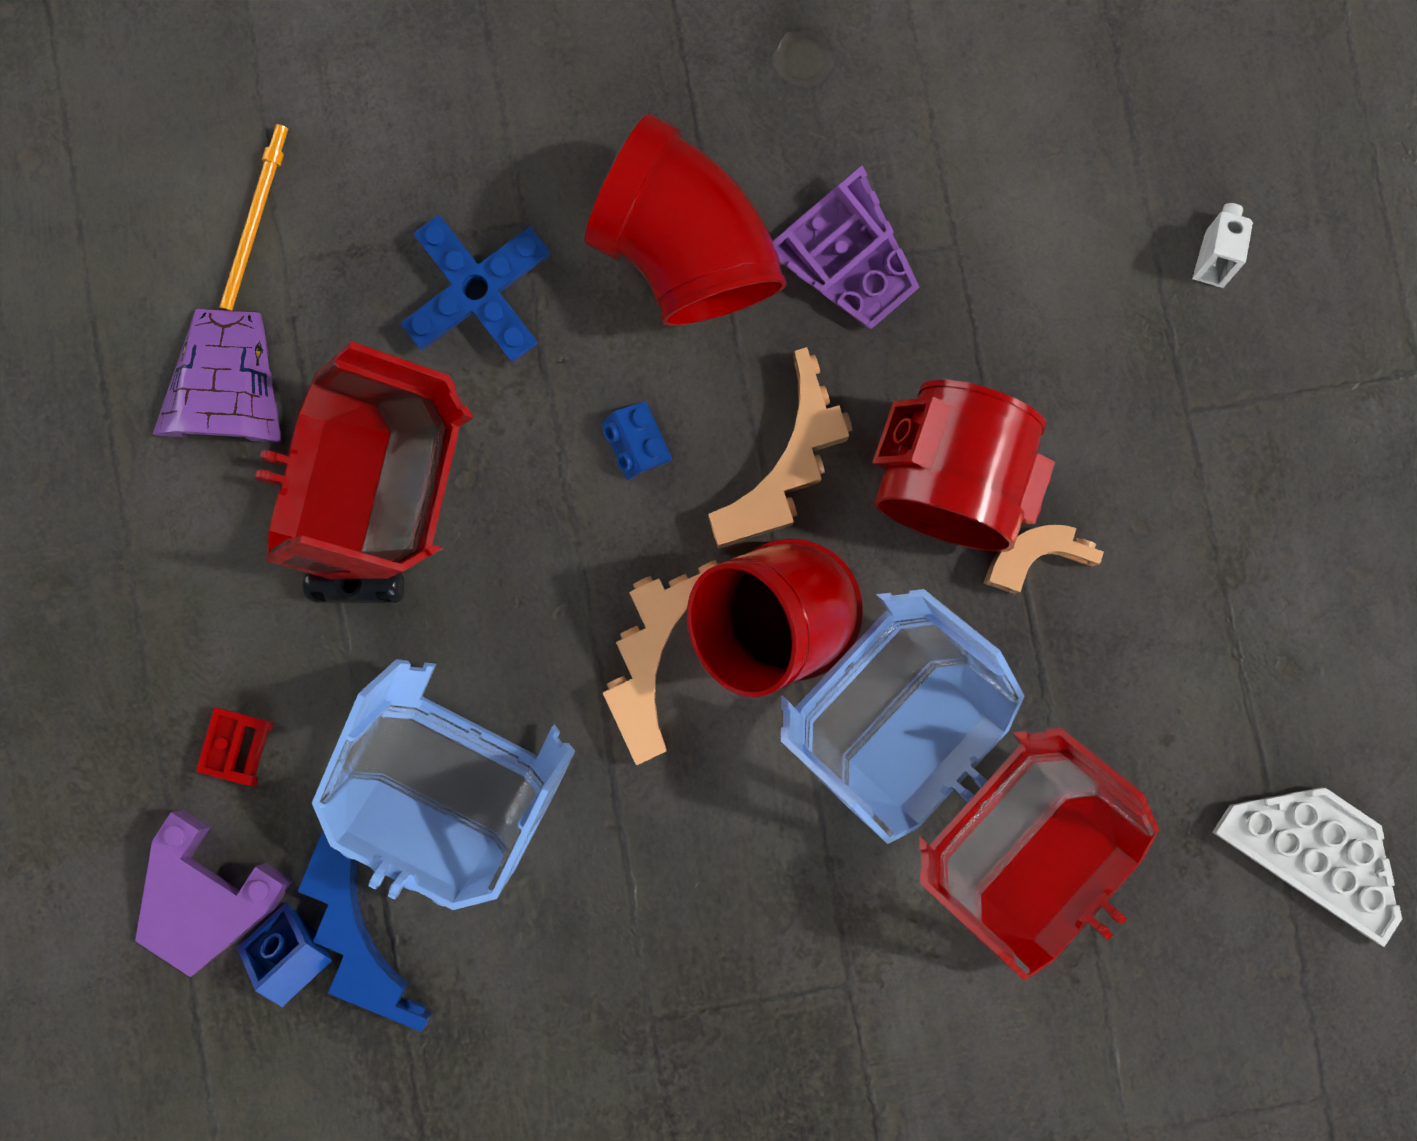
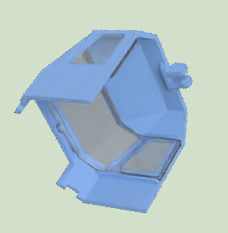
M924 589L911 590L909 594L891 595V593L876 594L886 609L877 621L795 708L785 697L781 696V709L783 710L781 742L887 844L918 829L954 790L967 803L972 799L974 794L965 789L960 783L967 775L980 788L987 782L974 768L1009 731L1025 697L1001 651Z
M396 659L357 695L312 801L314 810L330 847L340 851L347 858L355 859L371 867L375 872L369 882V887L376 890L381 885L385 875L395 880L391 884L388 897L394 900L398 897L403 887L417 891L432 899L437 905L446 906L452 910L495 900L516 870L567 770L575 750L569 743L562 744L558 738L560 731L554 724L537 756L423 697L436 667L435 663L425 662L423 667L419 668L410 667L411 664L407 660Z

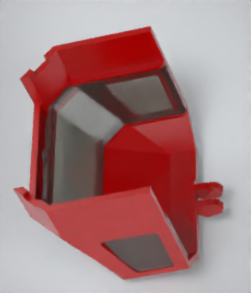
M352 341L315 373L297 416L288 455L267 450L261 451L260 454L261 460L266 463L285 466L283 474L279 475L268 470H256L255 478L258 481L279 485L267 532V562L330 580L390 578L404 572L418 562L443 549L436 545L432 546L457 436L460 426L474 418L467 405L463 406L455 392L456 386L450 375Z

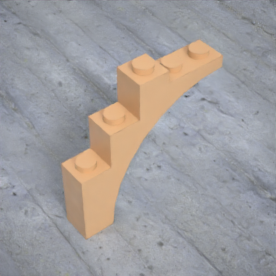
M807 347L794 351L793 355L798 380V411L794 431L788 446L773 470L754 490L733 504L708 514L717 548L792 526L794 523L792 517L797 516V511L792 497L786 498L785 494L819 484L822 479L820 474H824L825 470L820 455L814 456L813 452L846 442L849 438L848 432L852 431L849 415L847 412H841L840 405L826 408V405L830 404L829 395L825 385L819 386L816 374L820 373L819 364L815 354L810 356Z
M716 560L699 567L700 574L688 579L687 575L684 574L669 581L670 588L664 590L659 578L653 581L651 576L634 583L635 590L629 592L646 628L640 631L639 627L635 626L620 634L622 640L617 641L616 644L633 679L627 681L625 676H622L607 683L609 690L603 692V695L636 765L667 751L659 728L655 704L657 670L663 648L672 629L687 610L689 595L695 582L706 570L718 565Z

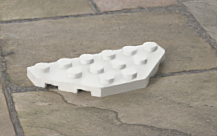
M1319 787L1231 804L1212 831V833L1380 946L1385 947L1402 920L1400 906L1396 905L1392 887L1395 884L1390 861L1386 858L1382 839H1384L1382 825L1327 788Z

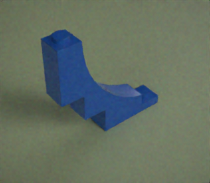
M323 831L297 892L328 904L313 943L344 955L328 994L422 1032L428 1025L432 1012L425 1010L426 1005L412 999H408L407 1002L402 1001L409 983L386 962L366 928L357 892L358 861L347 858L340 851L330 847Z

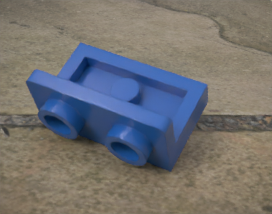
M646 401L616 410L602 421L604 436L610 442L617 457L618 467L624 473L627 480H631L642 472L665 465L673 460Z

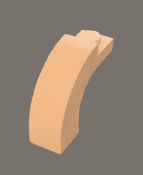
M1065 525L1036 527L1018 535L1012 550L998 552L995 555L983 584L1016 594L1021 592L1029 567L1042 555H1059L1093 567L1100 564L1104 551L1095 549L1096 544L1085 539L1077 538L1076 542L1073 541L1077 528Z

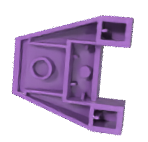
M183 809L171 812L152 840L135 941L189 977H192L275 910L293 880L269 864L264 863L254 868L241 890L191 858L211 827Z

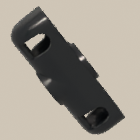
M306 573L303 579L304 595L315 603H397L404 596V577L401 573L390 578L358 579V588L352 593L347 591V585L352 579L330 580ZM323 592L325 599H314L311 593ZM376 592H388L390 599H378Z

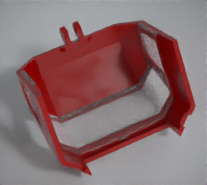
M1062 728L1046 729L1047 732L1028 733L1027 731L1012 732L1019 743L1018 748L930 845L919 836L922 869H920V884L1023 981L1051 964L1087 923L1106 940L1111 938L1113 934L1110 932V929L1096 920L1094 915L1103 908L1115 922L1123 924L1127 920L1108 900L1142 863L1160 830L1144 793Z

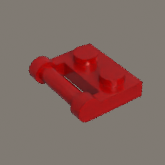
M214 707L196 772L256 787L259 779L256 773L267 734L272 732L274 722ZM246 727L255 728L243 772L236 771L234 769Z

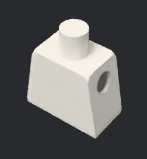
M1235 203L1225 204L1223 211L1219 213L1208 227L1192 279L1224 288L1246 263L1253 222L1249 218L1242 217V206Z

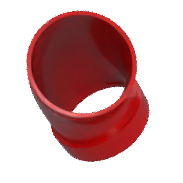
M648 113L638 122L627 138L602 185L586 227L585 244L615 260L623 256L643 274L650 285L656 303L661 310L662 322L667 326L688 325L722 317L753 306L779 293L786 287L787 282L780 269L781 263L758 211L741 187L709 156L680 138L681 130Z
M782 539L768 542L749 553L709 568L695 582L687 605L689 636L701 664L720 685L735 694L745 697H763L795 681L815 678L828 672L855 644L863 617L861 592L849 567L831 550L817 543L801 539ZM745 572L751 573L763 581L773 591L784 608L792 635V653L787 669L773 667L757 659L745 648L737 635L732 618V602L735 589Z

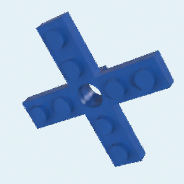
M437 215L413 233L452 284L400 323L421 351L473 313L512 363L538 345L537 340L500 294L551 255L548 248L531 226L479 265L440 215ZM475 281L486 283L488 290L483 298L471 300L466 297V289L471 283Z

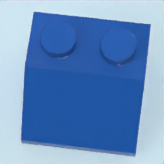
M287 902L237 947L255 991L281 1007L332 961L325 947L313 943L316 932Z

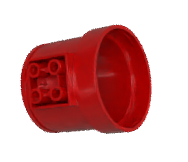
M955 380L927 381L920 387L919 398L893 401L872 462L885 470L874 501L877 510L909 529L951 544L992 552L1012 550L1015 546L1021 524L1036 523L1047 486L1051 481V473L1055 462L1038 453L1040 438L1046 428L1044 417L1031 406L1012 396L984 386Z

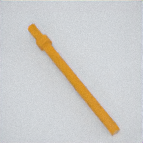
M280 124L275 125L270 145L265 147L261 159L264 162L219 306V308L227 311L233 310L276 168L281 166L284 157L282 148L288 128Z

